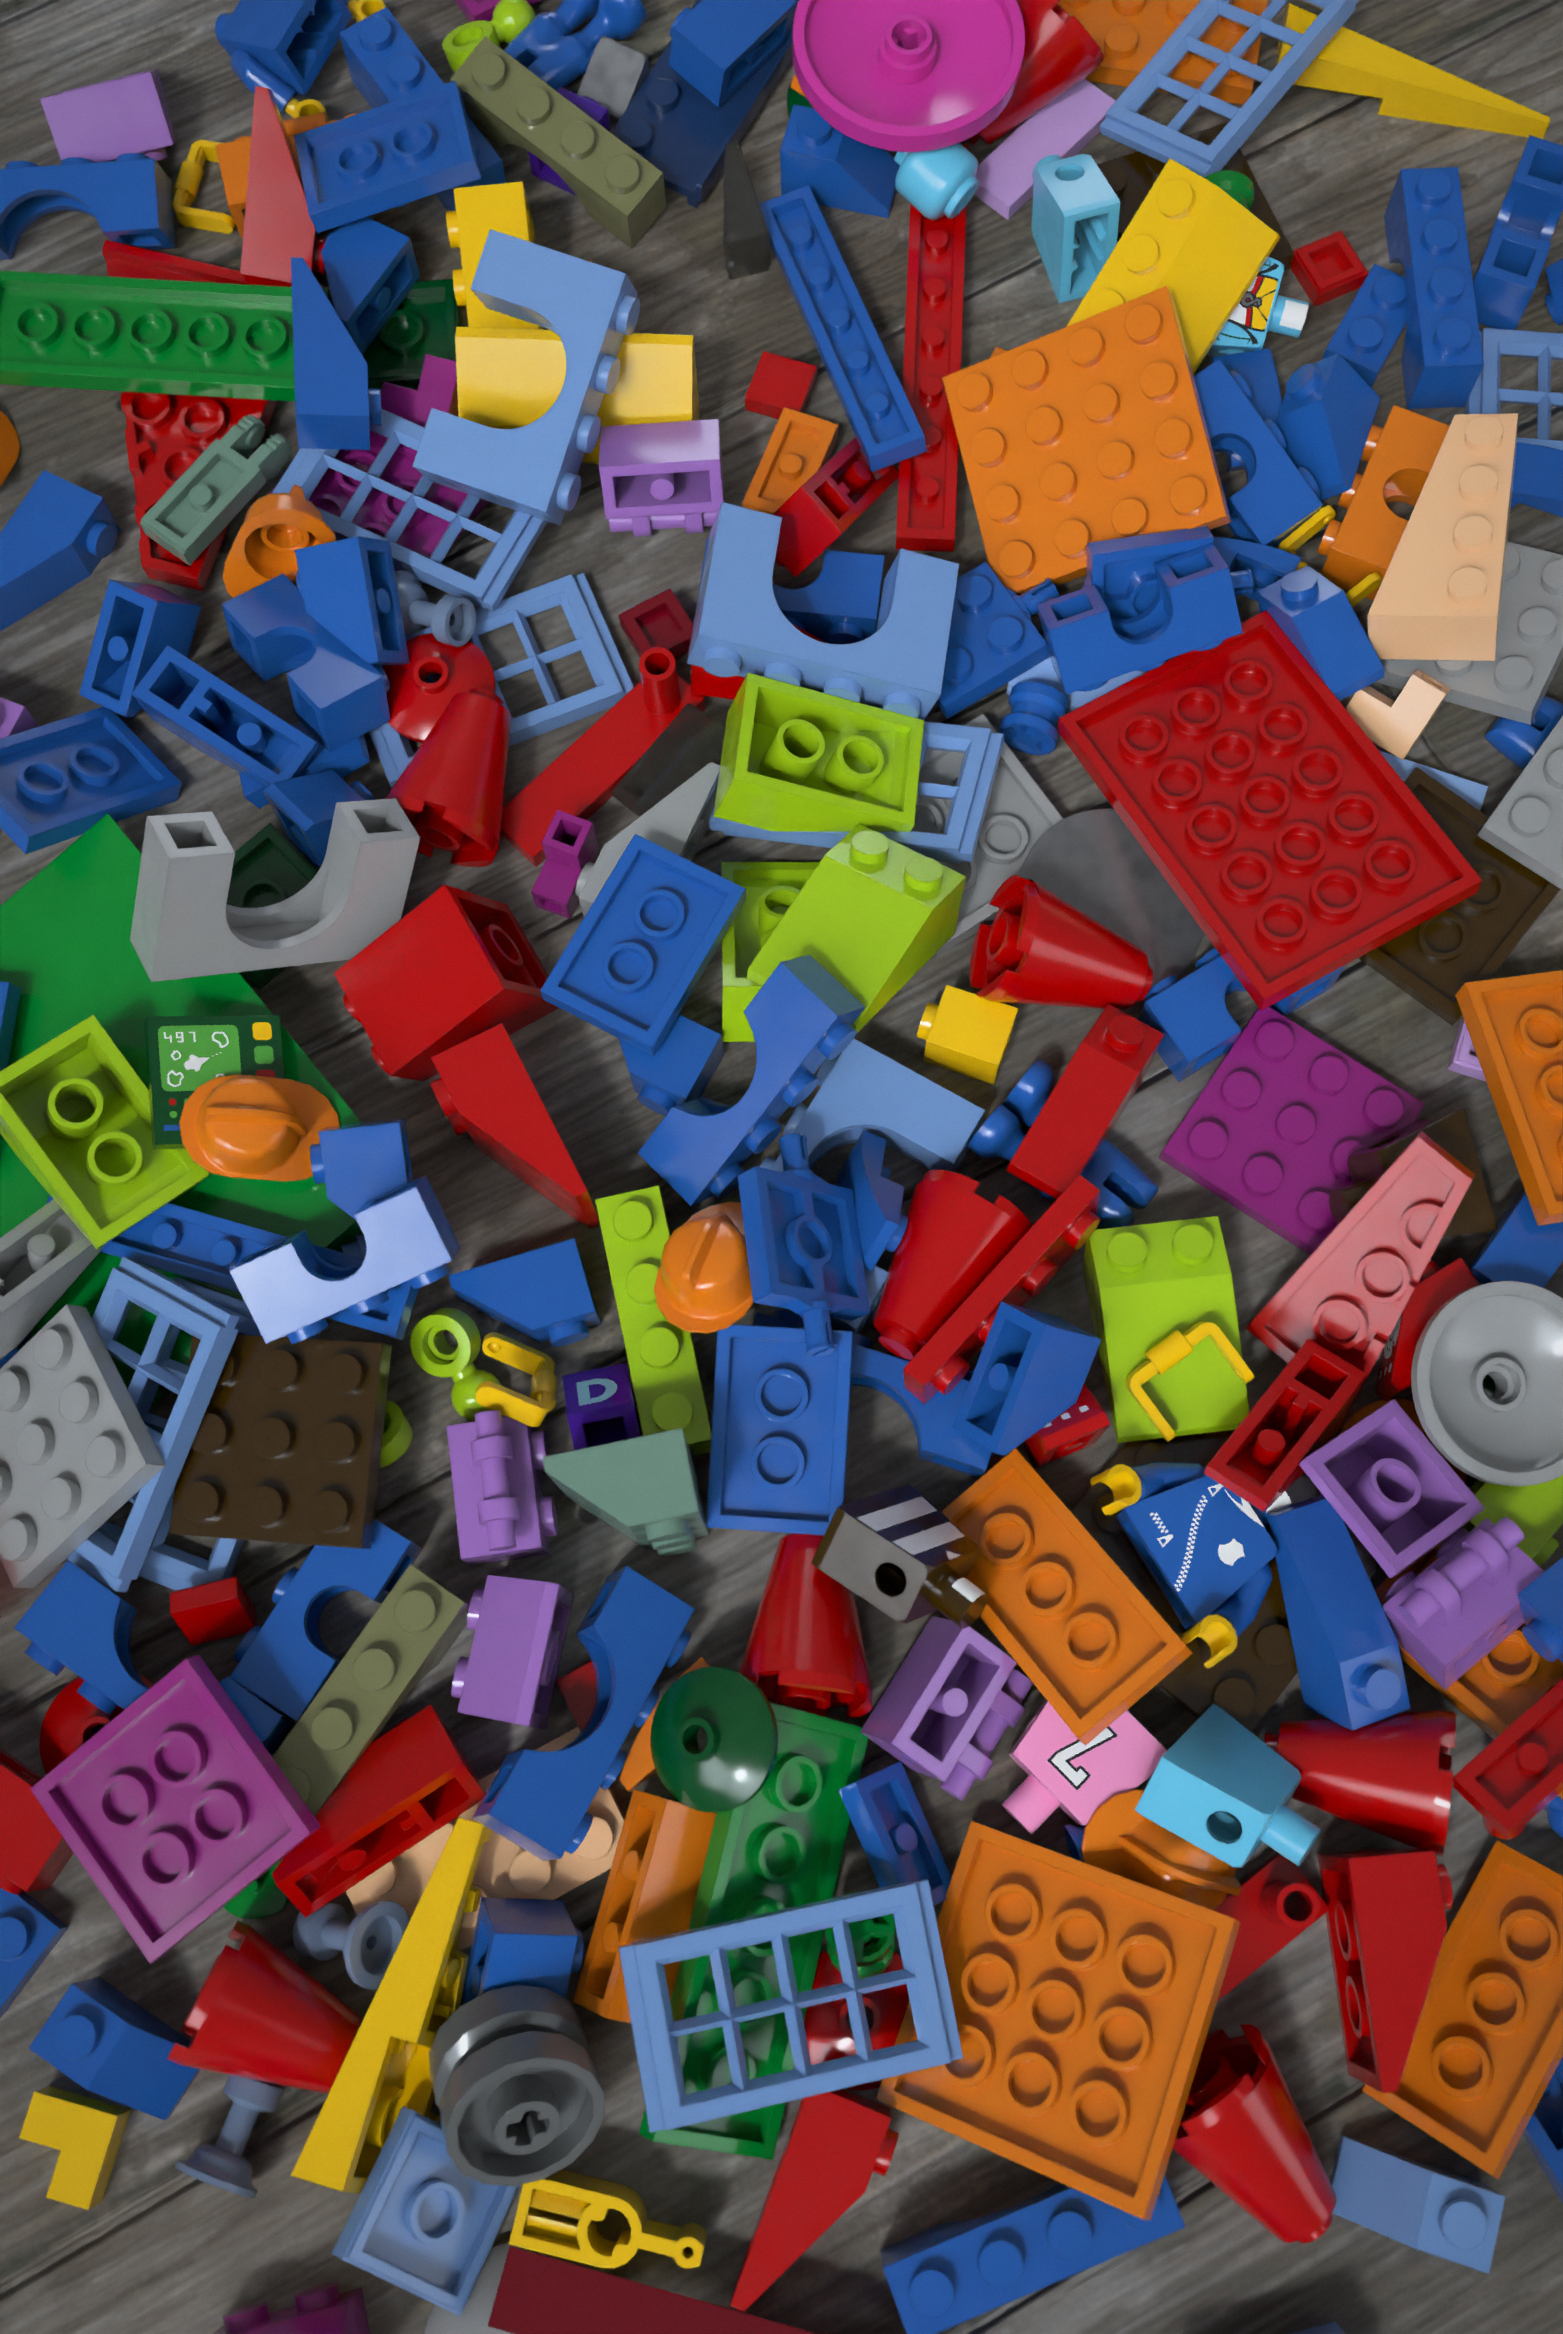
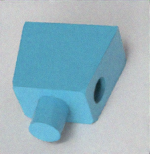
M1079 154L1064 159L1058 155H1049L1042 158L1033 169L1031 227L1043 264L1060 304L1085 297L1117 245L1120 201L1091 155Z
M1214 1703L1161 1757L1135 1808V1811L1232 1867L1242 1868L1263 1842L1297 1866H1300L1321 1832V1829L1287 1807L1302 1777L1299 1771Z

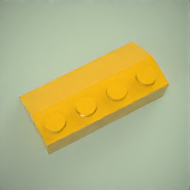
M1169 158L1067 326L1167 286L1173 295L1194 375L1276 246L1280 236L1220 187Z
M456 327L455 347L459 417L496 429H514L536 421L552 407L562 390L566 375V354L561 338L550 330ZM632 333L628 336L624 334L617 358L620 359L618 381L610 395L604 394L597 415L600 417L601 427L699 420L700 405L693 335ZM600 433L591 453L585 452L582 462L599 465Z

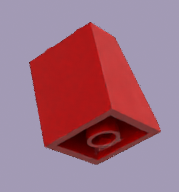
M445 884L334 972L345 993L343 995V1003L354 1019L362 1024L373 1044L371 1046V1053L374 1060L390 1076L426 1081L437 1075L438 1071L431 1057L501 1023L509 1036L559 1008L542 998L540 990L549 975L509 906L505 903Z

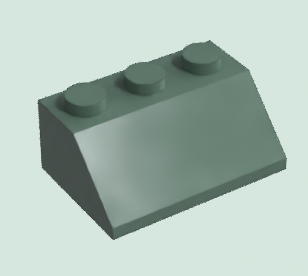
M682 1428L542 1457L545 1472L570 1500L642 1548L657 1550L659 1557L697 1549L696 1538L709 1536L695 1460Z

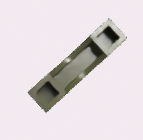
M484 37L449 79L450 82L456 81L467 115L484 136L501 149L508 144L524 148L541 159L572 189L588 215L631 249H633L667 207L663 172L488 38Z
M411 1564L272 1757L314 1817L369 1745L376 1740L401 1702L427 1673L439 1665L467 1625L470 1603L426 1572Z

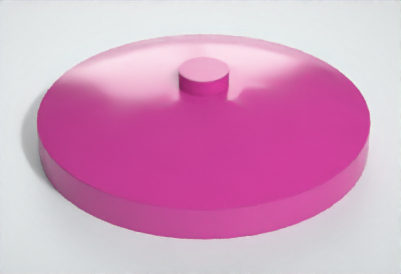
M799 0L794 15L792 34L794 70L799 85L812 107L830 125L846 136L869 146L890 151L923 152L937 150L960 143L986 128L998 117L1013 96L1018 84L1024 57L1025 28L1016 0Z

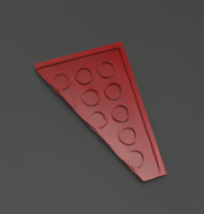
M105 240L102 247L108 277L292 287V283L242 274L237 270ZM122 391L123 394H120L122 411L126 417L125 438L128 462L134 480L137 504L134 505L135 517L141 536L139 540L141 565L149 579L203 592L230 523L189 566L145 535L140 525L141 518L216 438L221 440L234 425L239 423V420L243 419V416L247 417L248 414L255 416L265 425L264 429L267 430L278 401ZM262 442L258 444V447L254 448V452L261 446Z

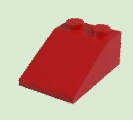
M502 1023L431 1057L441 1078L431 1082L430 1086L457 1137L469 1131L479 1151L582 1225L591 1229L600 1224L589 1193Z
M1393 1847L1317 1854L1323 1901L1330 1908L1325 1913L1348 2075L1381 2093L1398 2092L1447 1930L1444 1909H1451L1453 1904V1892L1449 1873L1444 1864H1437L1436 1852L1432 1850Z

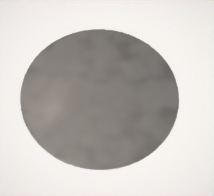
M1114 809L1083 811L1059 821L1040 836L1024 859L1019 876L1032 879L1146 952L1149 966L1153 970V980L1150 989L1169 976L1175 975L1178 978L1194 958L1202 940L1203 930Z

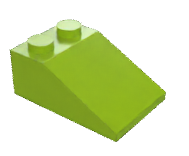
M747 673L727 713L713 816L772 832H850L858 824L877 832H910L915 823L924 720Z
M858 824L824 855L749 966L747 979L763 986L780 962L811 955L866 1007L852 1024V1027L858 1033L955 934L966 876L940 864L935 859L926 857L887 838L880 832Z
M721 862V877L746 889V900L721 941L722 1042H755L744 1010L762 986L747 979L748 968L820 862Z
M94 1015L0 1071V1134L22 1163L97 1250L209 1177V1172L195 1163L186 1149L153 1150L149 1090Z
M1218 1216L1098 1229L1086 1241L1082 1270L1095 1336L1101 1339L1098 1351L1117 1443L1163 1438L1128 1391L1126 1378L1131 1371L1147 1360L1144 1353L1175 1330L1182 1334L1198 1322L1214 1323L1221 1329L1243 1359L1232 1273ZM1209 1336L1193 1346L1192 1353L1162 1375L1157 1373L1141 1385L1176 1436L1236 1430L1250 1412L1246 1384L1235 1373Z

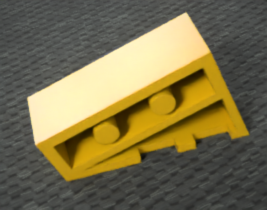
M523 181L453 188L456 210L446 211V223L451 249L460 248L462 269L452 270L453 286L457 306H466L468 326L543 330L541 326L487 309L470 289L490 229L531 243L535 240L534 224Z

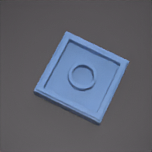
M402 2106L332 2254L447 2311L461 2316L519 2185L482 2184L460 2173L447 2154L441 2124Z

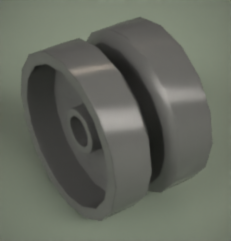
M515 1985L491 1990L460 2006L439 2028L429 2051L430 2079L435 2101L440 2109L441 2128L446 2151L460 2173L488 2185L517 2186L545 2179L572 2164L594 2141L605 2117L604 2091L596 2066L589 2056V2044L581 2019L569 2000L543 1987Z

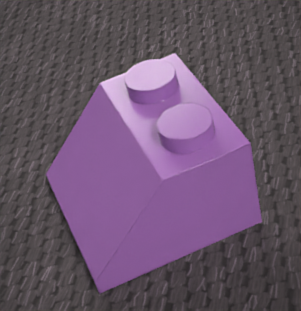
M158 68L55 93L40 99L61 161L69 157H83L94 162H109L116 159L119 155L126 153L143 154L150 159L154 158L158 161L168 158L165 146L173 145L177 141Z
M1394 1399L1299 1463V1466L1390 1578L1406 1570L1485 1509Z
M494 1575L487 1576L485 1589H475L469 1605L467 1629L475 1630L470 1657L461 1656L459 1658L453 1676L451 1695L452 1697L460 1698L458 1713L544 1730L547 1729L575 1597L572 1593L556 1583Z

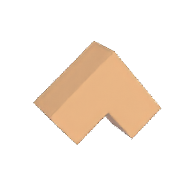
M1417 670L1412 674L1396 701L1367 686L1354 694L1346 710L1373 743L1404 760L1451 689L1422 671Z

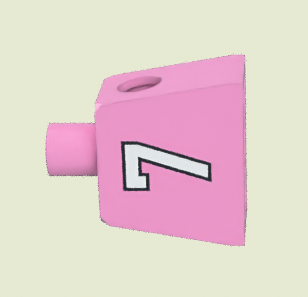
M1045 1698L1009 1752V1756L1028 1774V1777L1002 1803V1806L1031 1835L1058 1807L1077 1825L1084 1826L1088 1823L1096 1808L1111 1796L1135 1789L1149 1779L1167 1750L1128 1711H1125L1085 1746L1078 1740Z

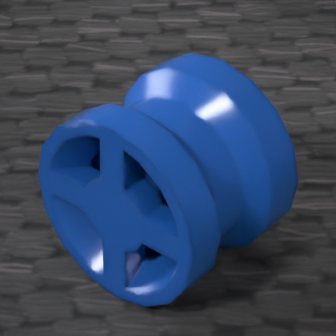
M1030 681L1017 683L1012 687L1008 700L1011 712L1002 718L998 733L1004 734V742L1019 752L1030 755L1050 754L1055 750L1059 738L1056 725L1059 718L1066 715L1069 701L1063 693L1049 685Z

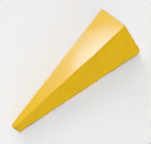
M1288 3L1283 11L1281 25L1303 34L1318 15ZM1343 26L1293 84L1380 98L1378 115L1522 137H1529L1531 135L1543 139L1550 124V117ZM1278 41L1276 66L1292 46Z
M462 1818L457 1819L290 2176L341 2192L360 2194L402 2106L439 2123L440 2117L431 2112L435 2097L430 2079L429 2051L439 2028L461 2004L469 1956L457 1950L464 1912H474L478 1909L481 1890L471 1886L483 1844L490 1841L492 1831L482 1823Z

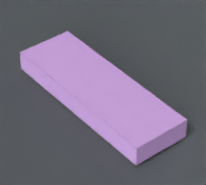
M1085 78L1030 116L978 165L975 177L980 181V184L974 195L1005 219L1009 220L1033 197V169L1042 158L1049 155H1058L1063 159L1076 156L1101 132L1099 126L1105 120V113L1115 103V100Z

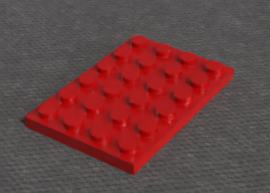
M1267 610L1242 622L1243 633L1225 639L1219 646L1210 650H1193L1181 654L1163 663L1160 667L1152 669L1060 717L1058 721V733L1261 1011L1478 892L1482 882L1479 875Z

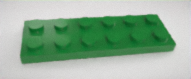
M0 271V384L295 402L292 287ZM322 289L333 306L329 290Z
M770 1702L778 1729V1749L773 1770L765 1785L750 1801L738 1808L716 1813L688 1930L832 1898L850 1822L849 1814L838 1790L858 1781L860 1778L868 1737L860 1732L863 1727ZM825 1929L788 1937L798 1993L812 1989ZM772 1941L726 1951L736 2007L782 1997ZM710 1954L680 1961L670 2002L673 2021L719 2011ZM807 2007L801 2008L803 2023ZM784 2012L739 2022L749 2080L794 2068ZM722 2026L676 2037L686 2094L732 2084ZM786 2102L652 2133L649 2131L646 2110L644 2109L639 2134L657 2143L773 2160Z

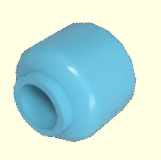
M961 143L932 151L897 152L894 161L900 166L895 179L896 190L930 220H938L945 215L949 219L955 218L971 200L980 184V181L975 177L978 161Z

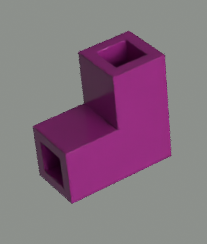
M426 354L418 391L383 382L381 391V409L424 428L431 408L458 416L457 370L455 361Z
M556 810L542 841L546 860L531 893L536 907L571 920L579 902V897L576 896L575 891L580 873L587 862H596L600 851L593 822Z

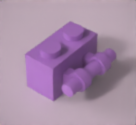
M719 419L600 427L599 471L606 519H609L610 532L633 531L634 537L652 536V530L686 528L687 534L704 532V526H713L722 502H725Z
M501 1411L480 1412L474 1415L475 1422L447 1426L461 1560L472 1566L549 1554L547 1537L558 1535V1522L553 1496L543 1497L540 1478V1471L544 1470L542 1457L550 1456L545 1430L535 1431V1427L528 1426L509 1417H502Z
M1503 1517L1495 1525L1486 1518L1470 1532L1465 1528L1457 1530L1439 1547L1436 1553L1437 1560L1419 1575L1414 1571L1406 1573L1390 1587L1385 1595L1384 1612L1398 1644L1444 1690L1450 1687L1525 1623L1517 1594L1545 1572L1517 1546L1524 1539V1534L1507 1517Z
M932 1616L860 1732L911 1770L942 1781L939 1786L944 1791L963 1801L975 1780L983 1781L991 1769L993 1762L989 1757L1008 1726L1015 1728L1025 1712L1021 1703L1032 1687L1033 1682L1022 1673L1014 1670L1017 1664L1014 1659L970 1626L962 1629L952 1620Z

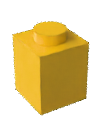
M946 985L939 1005L931 1002L927 1003L918 1028L917 1038L926 1040L923 1062L994 1085L1014 1028L1018 1008L1001 1002L988 1001L979 998L976 994Z

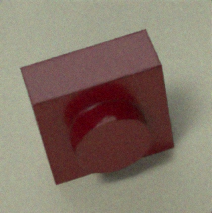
M671 588L619 614L620 627L639 657L645 651L654 647L669 650L674 658L689 652L693 623Z

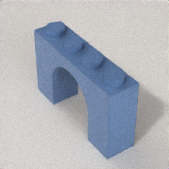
M490 229L470 289L487 309L544 327L561 338L566 354L564 384L557 400L543 416L526 426L514 429L488 427L431 408L412 467L431 482L561 525L565 510L570 512L578 500L581 489V477L577 474L584 453H591L597 443L601 427V420L597 415L604 394L610 395L618 381L620 359L617 358L624 334L630 336L636 327L640 313V300L637 298L638 293L626 273Z
M722 502L709 535L687 664L703 667L708 673L719 677L740 676L745 678L747 673H752L924 720L941 695L959 564L900 549L884 578L876 633L852 644L824 643L808 637L795 628L783 615L776 602L772 576L782 517Z
M853 1039L842 1051L841 1055L839 1054L832 1060L825 1059L816 1076L819 1079L817 1084L820 1086L819 1091L809 1106L800 1103L796 1107L785 1126L783 1136L799 1133L801 1136L806 1135L810 1170L832 1150L856 1143L862 1131L865 1130L886 1139V1147L899 1152L929 1170L956 1172L969 1150L967 1147L968 1143L982 1126L985 1110ZM781 1153L777 1159L770 1155L767 1156L760 1167L783 1172ZM876 1265L872 1272L864 1269L870 1313L853 1321L830 1317L832 1329L854 1331V1333L861 1334L880 1301L888 1272Z

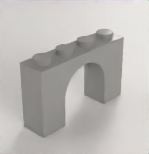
M396 798L336 802L325 858L314 878L302 890L279 903L259 908H240L226 904L235 852L212 811L147 816L130 941L151 982L350 960L401 919L420 836Z

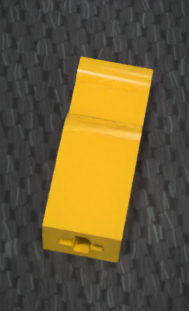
M561 2169L545 2179L523 2184L509 2244L600 2268H616L626 2264L636 2254L638 2248L674 2257L679 2266L687 2269L700 2266L708 2232L697 2223L691 2222L683 2227H678L647 2219L644 2201L635 2190L623 2184ZM609 2209H615L623 2213L631 2227V2230H622L617 2242L603 2238L595 2225V2221H603Z

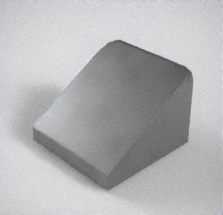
M602 36L595 47L577 95L590 97L602 107L607 108L609 119L618 123L650 73L647 56L607 36Z

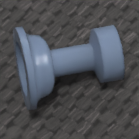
M404 570L395 571L405 636L419 631L422 626L432 628L436 640L444 644L460 647L470 640L476 626V611L470 600L447 595L441 598L437 604L428 602L427 595L415 575Z
M380 1900L366 1906L352 1922H349L348 1914L344 1907L337 1903L329 1902L308 1917H305L301 1912L298 1914L293 1928V1942L299 1954L319 1961L330 1960L340 1951H343L346 1970L352 1981L368 1990L378 1989L409 1924L410 1918L405 1909L399 1904L390 1900Z
M229 2075L223 2092L233 2101V2104L216 2144H201L197 2146L187 2159H178L175 2168L212 2186L241 2196L255 2198L258 2189L252 2184L253 2165L242 2154L259 2113L275 2112L284 2089L269 2082Z

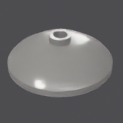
M1499 1281L1482 1284L1453 1296L1427 1322L1419 1337L1413 1356L1411 1370L1412 1395L1417 1415L1428 1438L1436 1449L1455 1467L1487 1483L1501 1486H1529L1545 1483L1563 1475V1299L1542 1287L1517 1281ZM1487 1374L1493 1378L1496 1386L1492 1397H1489L1483 1389V1379Z

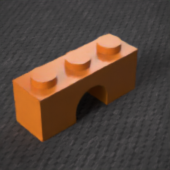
M1393 405L1384 428L1372 424L1360 459L1368 462V465L1363 475L1356 472L1351 490L1342 493L1338 506L1348 509L1343 522L1331 518L1317 550L1318 554L1327 557L1321 571L1322 576L1339 588L1347 591L1351 590L1371 573L1378 572L1381 578H1384L1408 523V520L1395 515L1387 507L1386 503L1403 502L1413 506L1416 505L1450 425ZM1380 586L1365 598L1374 601Z

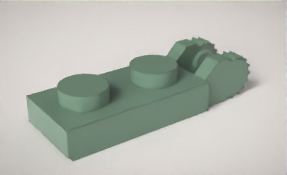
M253 415L243 416V419L239 420V423L234 425L221 440L216 438L141 518L140 525L145 535L190 566L266 484V480L275 478L281 471V468L285 466L292 455V443L281 434L278 435L276 433L274 436L271 435L269 439H266V443L262 444L254 452V448L258 447V444L262 442L263 436H265V425Z

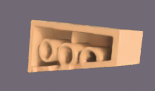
M1518 413L1454 415L1367 615L1368 638L1379 659L1495 661L1515 470Z

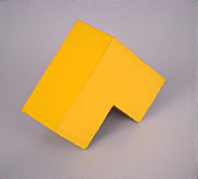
M52 2086L34 2091L19 2138L61 2150L46 2198L86 2210L103 2201L131 2109Z

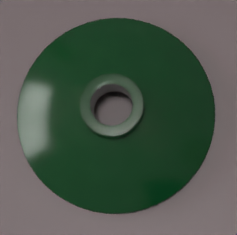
M724 1667L699 1668L680 1677L664 1693L653 1717L650 1746L656 1772L665 1788L673 1797L682 1804L698 1811L724 1812L738 1808L750 1801L768 1780L775 1764L778 1749L777 1722L771 1704L764 1692L746 1675ZM700 1726L705 1729L708 1738L707 1745L702 1752H700L697 1744V1734Z

